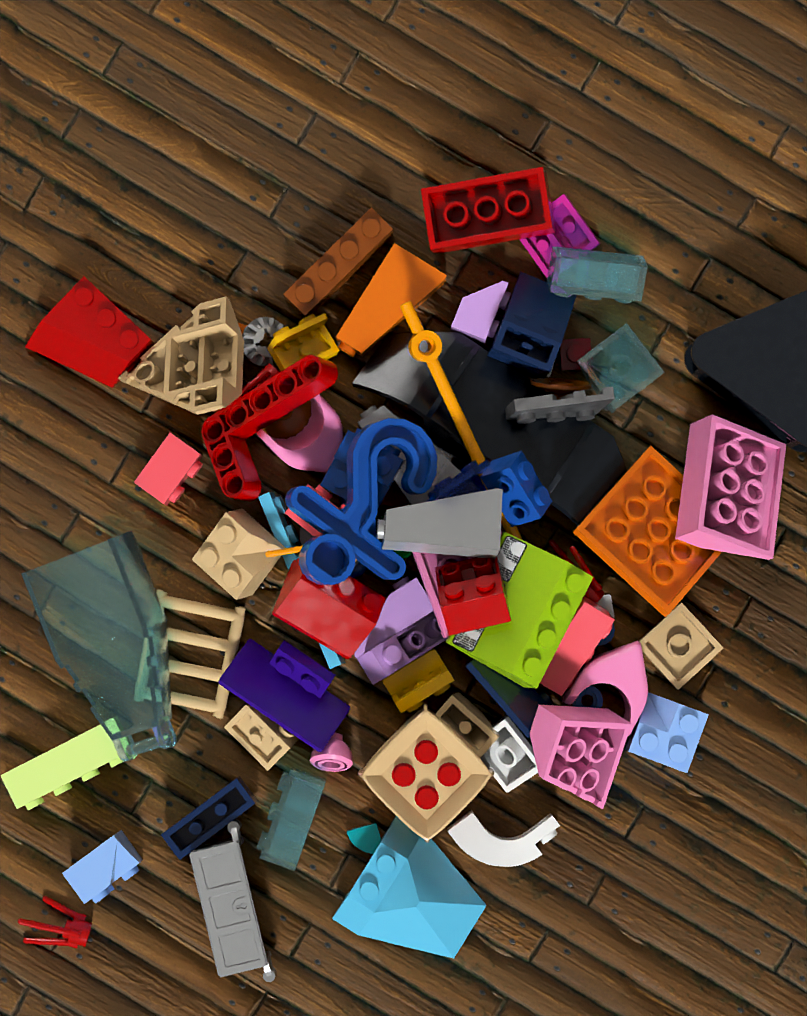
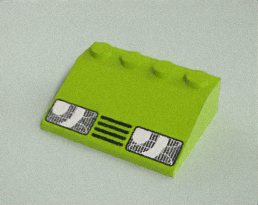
M502 532L500 551L497 557L508 600L511 621L448 636L446 643L522 687L538 688L593 576L566 560L509 533Z

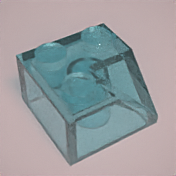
M627 323L577 360L589 383H592V388L597 395L602 392V388L613 387L615 399L607 405L611 413L615 412L665 373Z

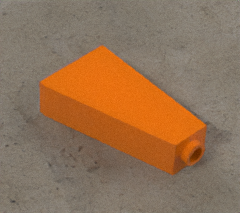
M394 243L336 335V341L340 343L338 348L352 357L356 353L363 357L405 319L400 305L411 301L416 310L443 286L447 275Z

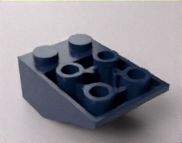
M520 271L487 356L545 379L551 372L577 294Z

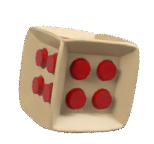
M424 704L421 710L410 717L368 761L365 768L358 771V776L363 778L372 792L407 827L425 839L426 843L441 832L477 796L490 777L495 774L492 768L487 767L446 724L435 716L433 711L428 709L427 704Z

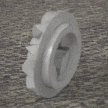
M260 317L251 321L246 326L242 335L246 357L259 366H266L268 363L271 365L276 364L269 351H267L266 346L255 345V343L263 340L265 333L267 337H273L272 335L283 328L284 324L270 317Z

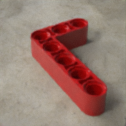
M314 355L305 356L204 421L201 429L202 437L224 495L247 502L254 501L259 497L262 485L246 439L330 388L338 377V369L333 362Z

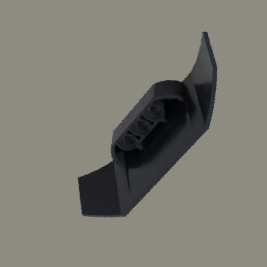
M435 332L442 342V350L437 358L487 464L489 465L494 459L522 451L527 460L533 465L534 471L542 485L548 490L552 499L551 505L563 512L578 526L627 471L613 435L590 420L578 421L576 417H565V420L559 422H547V418H539L534 422L526 424L517 423V420H506L505 408L514 399L551 394L531 385L530 379L506 363L487 356V350L462 333ZM413 334L386 335L352 382L353 387L389 398L424 418V427L432 442L478 474L426 362L415 360L409 352L408 345ZM424 340L419 344L422 352L428 350V343Z

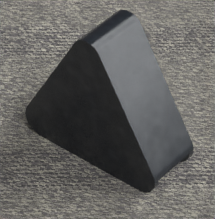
M806 290L701 334L689 345L684 355L685 367L691 375L797 452H807Z

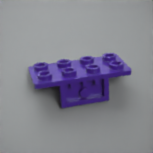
M248 639L218 680L221 686L318 752H322L350 710L349 705L326 690L336 675L285 640L276 653L273 654L254 640Z

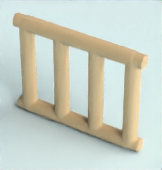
M160 589L156 590L135 687L134 701L145 702V699L184 706L213 712L212 716L222 719L227 706L229 690L219 683L216 698L211 700L148 687L153 668L218 682L238 653L246 608L235 606V609L167 596V592ZM168 608L231 621L228 640L161 626L164 610ZM158 638L224 651L222 669L219 670L156 657Z

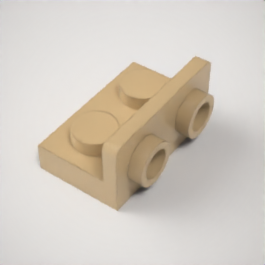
M248 703L224 727L267 771L299 740V738Z

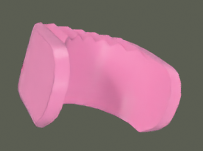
M321 394L310 399L311 417L303 431L299 432L296 436L289 437L288 439L273 438L262 429L256 433L287 465L299 470L327 473L334 460V455L344 439L343 426L338 414Z
M634 641L592 657L577 673V678L572 687L566 689L562 702L570 706L587 687L598 683L611 684L623 697L625 706L623 719L631 723L629 736L644 710L648 697V682L642 646L639 641Z

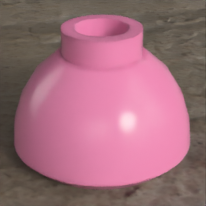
M334 733L322 752L313 749L310 763L320 770L339 772L345 771L353 765V756L348 745L343 742V736L339 733Z

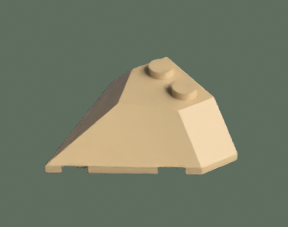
M227 296L200 303L191 311L193 316L181 327L175 325L140 357L142 362L130 373L126 370L118 379L197 415L226 408L242 395L244 339L230 299Z

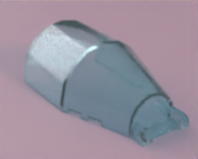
M133 530L21 573L55 661L61 669H67L75 681L73 684L74 688L78 693L82 691L92 704L90 710L113 741L119 758L127 762L135 759L139 754L160 747L162 749L174 747L177 738L170 721L172 719L167 616ZM152 728L155 736L134 743L132 734Z

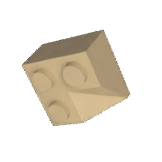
M237 509L225 512L192 560L235 600L253 595L282 556L266 557L265 553L286 547L245 510Z

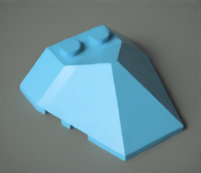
M395 816L381 838L380 844L332 919L358 936L454 959L487 905L432 838L426 843L425 839L414 833Z

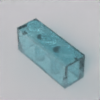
M553 246L547 283L550 292L560 297H571L573 294L583 295L590 300H601L603 297L612 298L620 303H631L632 301H642L648 266L644 256Z
M293 767L290 769L289 774L283 772L277 790L282 791L279 803H272L267 817L268 820L272 821L269 832L262 831L256 848L262 851L260 859L295 871L327 779Z

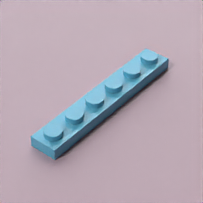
M268 492L259 496L258 499L274 537L286 548L296 547L299 537L292 524L288 525L284 517L287 509L282 497H276L274 492ZM299 553L282 555L288 570L292 561L299 558ZM319 643L329 669L346 663L342 656Z

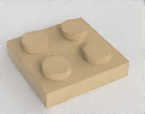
M682 602L639 640L643 654L677 690L724 649Z

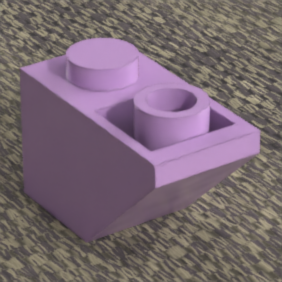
M501 281L463 297L451 325V331L460 332L466 337L485 344L487 336L494 338L500 321L495 320L498 309L505 310L511 293L506 291L508 282Z

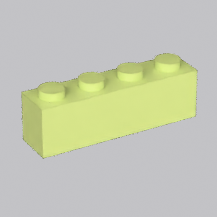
M115 717L0 776L16 808L18 809L25 805L27 810H30L44 803L42 796L52 791L55 796H58L71 789V781L81 777L83 782L100 774L99 767L109 763L112 768L128 760L126 753L132 751V748Z

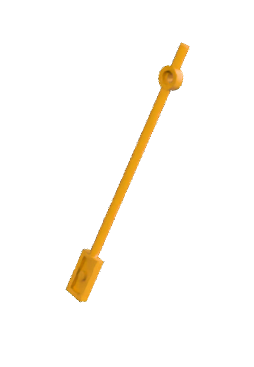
M408 301L400 305V308L413 334L408 345L409 352L415 360L426 362L480 477L488 467V464L437 358L442 350L441 339L435 332L424 330L412 302ZM423 340L428 343V350L426 352H422L419 348V344ZM502 513L501 524L505 532L523 540L517 526L511 527Z

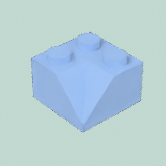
M648 692L646 705L629 736L625 750L688 773L709 714Z
M120 830L62 874L84 904L91 899L96 904L115 889L112 885L114 881L120 877L126 881L140 871L137 865L143 859L123 831Z

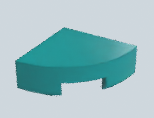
M376 822L346 831L350 841L358 849L366 853L373 854L381 842Z

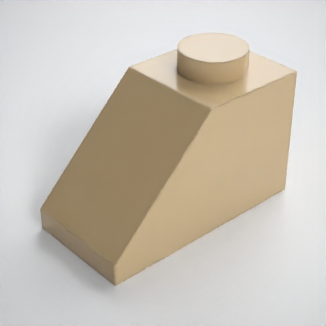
M460 692L452 694L435 714L480 759L500 737L484 714Z

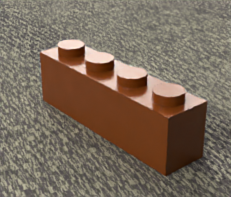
M371 207L283 294L285 300L303 318L314 314L393 236V228Z

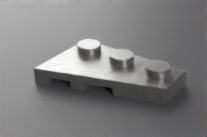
M613 387L602 388V392L598 395L586 396L585 390L574 391L573 394L565 395L560 400H557L556 396L552 394L514 399L505 408L506 420H517V423L520 424L531 423L539 418H547V422L563 421L566 419L565 417H576L578 421L591 420L615 399Z

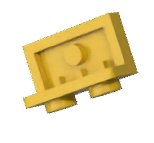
M325 313L317 317L311 314L299 321L298 326L292 329L288 326L283 327L272 335L273 340L267 349L280 371L308 355H314L327 360L338 354L340 350L324 325L328 320Z
M432 648L382 681L400 713L406 710L412 712L423 705V700L432 694L438 696L450 688V683L455 680L437 651Z

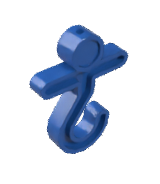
M387 418L365 426L353 438L347 451V503L342 509H337L307 486L294 487L287 492L285 496L287 507L322 533L304 543L299 553L301 571L309 581L321 585H335L343 582L351 575L355 567V559L384 580H396L404 575L406 564L403 558L393 550L381 549L382 542L376 538L375 518L378 513L377 457L380 450L386 445H393L399 448L406 458V470L401 479L402 489L410 495L427 492L437 474V454L431 438L420 426L406 419Z

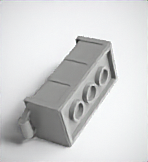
M234 819L227 826L228 832L232 834V838L198 846L189 856L218 976L224 977L263 967V979L266 982H272L276 977L277 970L272 965L271 952H265L240 848L244 842L240 832L242 825L239 820Z

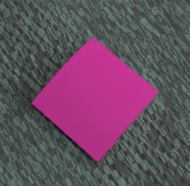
M566 194L561 195L551 203L556 233L519 239L548 280L601 244Z

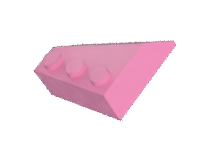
M539 704L529 733L539 776L603 809L631 723L608 708Z

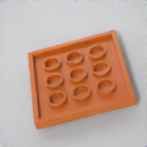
M650 445L576 527L573 533L658 612L666 617L722 552L699 548L675 539L683 475Z

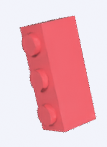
M583 597L540 684L560 696L563 695L566 689L572 687L577 678V673L584 664H587L592 659L596 646L601 639L609 635L612 629L614 618L607 609L589 598Z

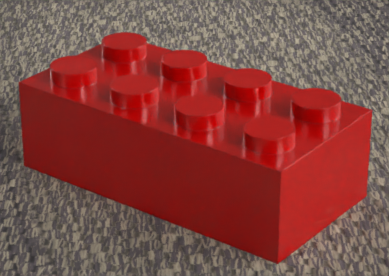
M543 167L421 188L429 247L435 254L556 233L547 172Z

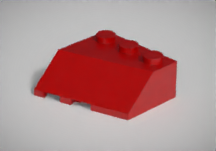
M83 276L40 321L25 348L114 388L120 381L118 377L126 370L129 372L140 360V357L155 343Z

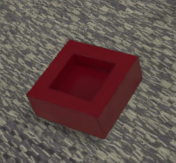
M590 338L563 339L559 348L560 370H591Z

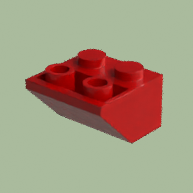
M475 557L435 567L440 607L449 636L511 621L498 557L496 559Z

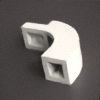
M471 810L450 825L447 831L458 846L472 858L488 865L512 867L528 863L541 856L542 853L535 844L539 841L545 844L558 834L555 829L560 825L550 813L521 835L500 837L489 832Z

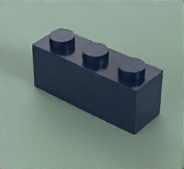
M238 776L162 833L161 836L177 858L181 860L256 804L258 800L242 778Z

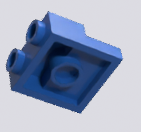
M357 428L355 433L350 430L347 431L334 455L332 464L320 486L346 500L347 451L353 438L361 431L359 428ZM386 445L380 450L377 457L378 509L405 461L399 457L401 451L391 445Z

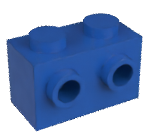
M522 451L492 460L480 476L488 490L503 489L502 513L511 527L541 519L552 503L548 490L542 485L534 471L533 465L527 460Z

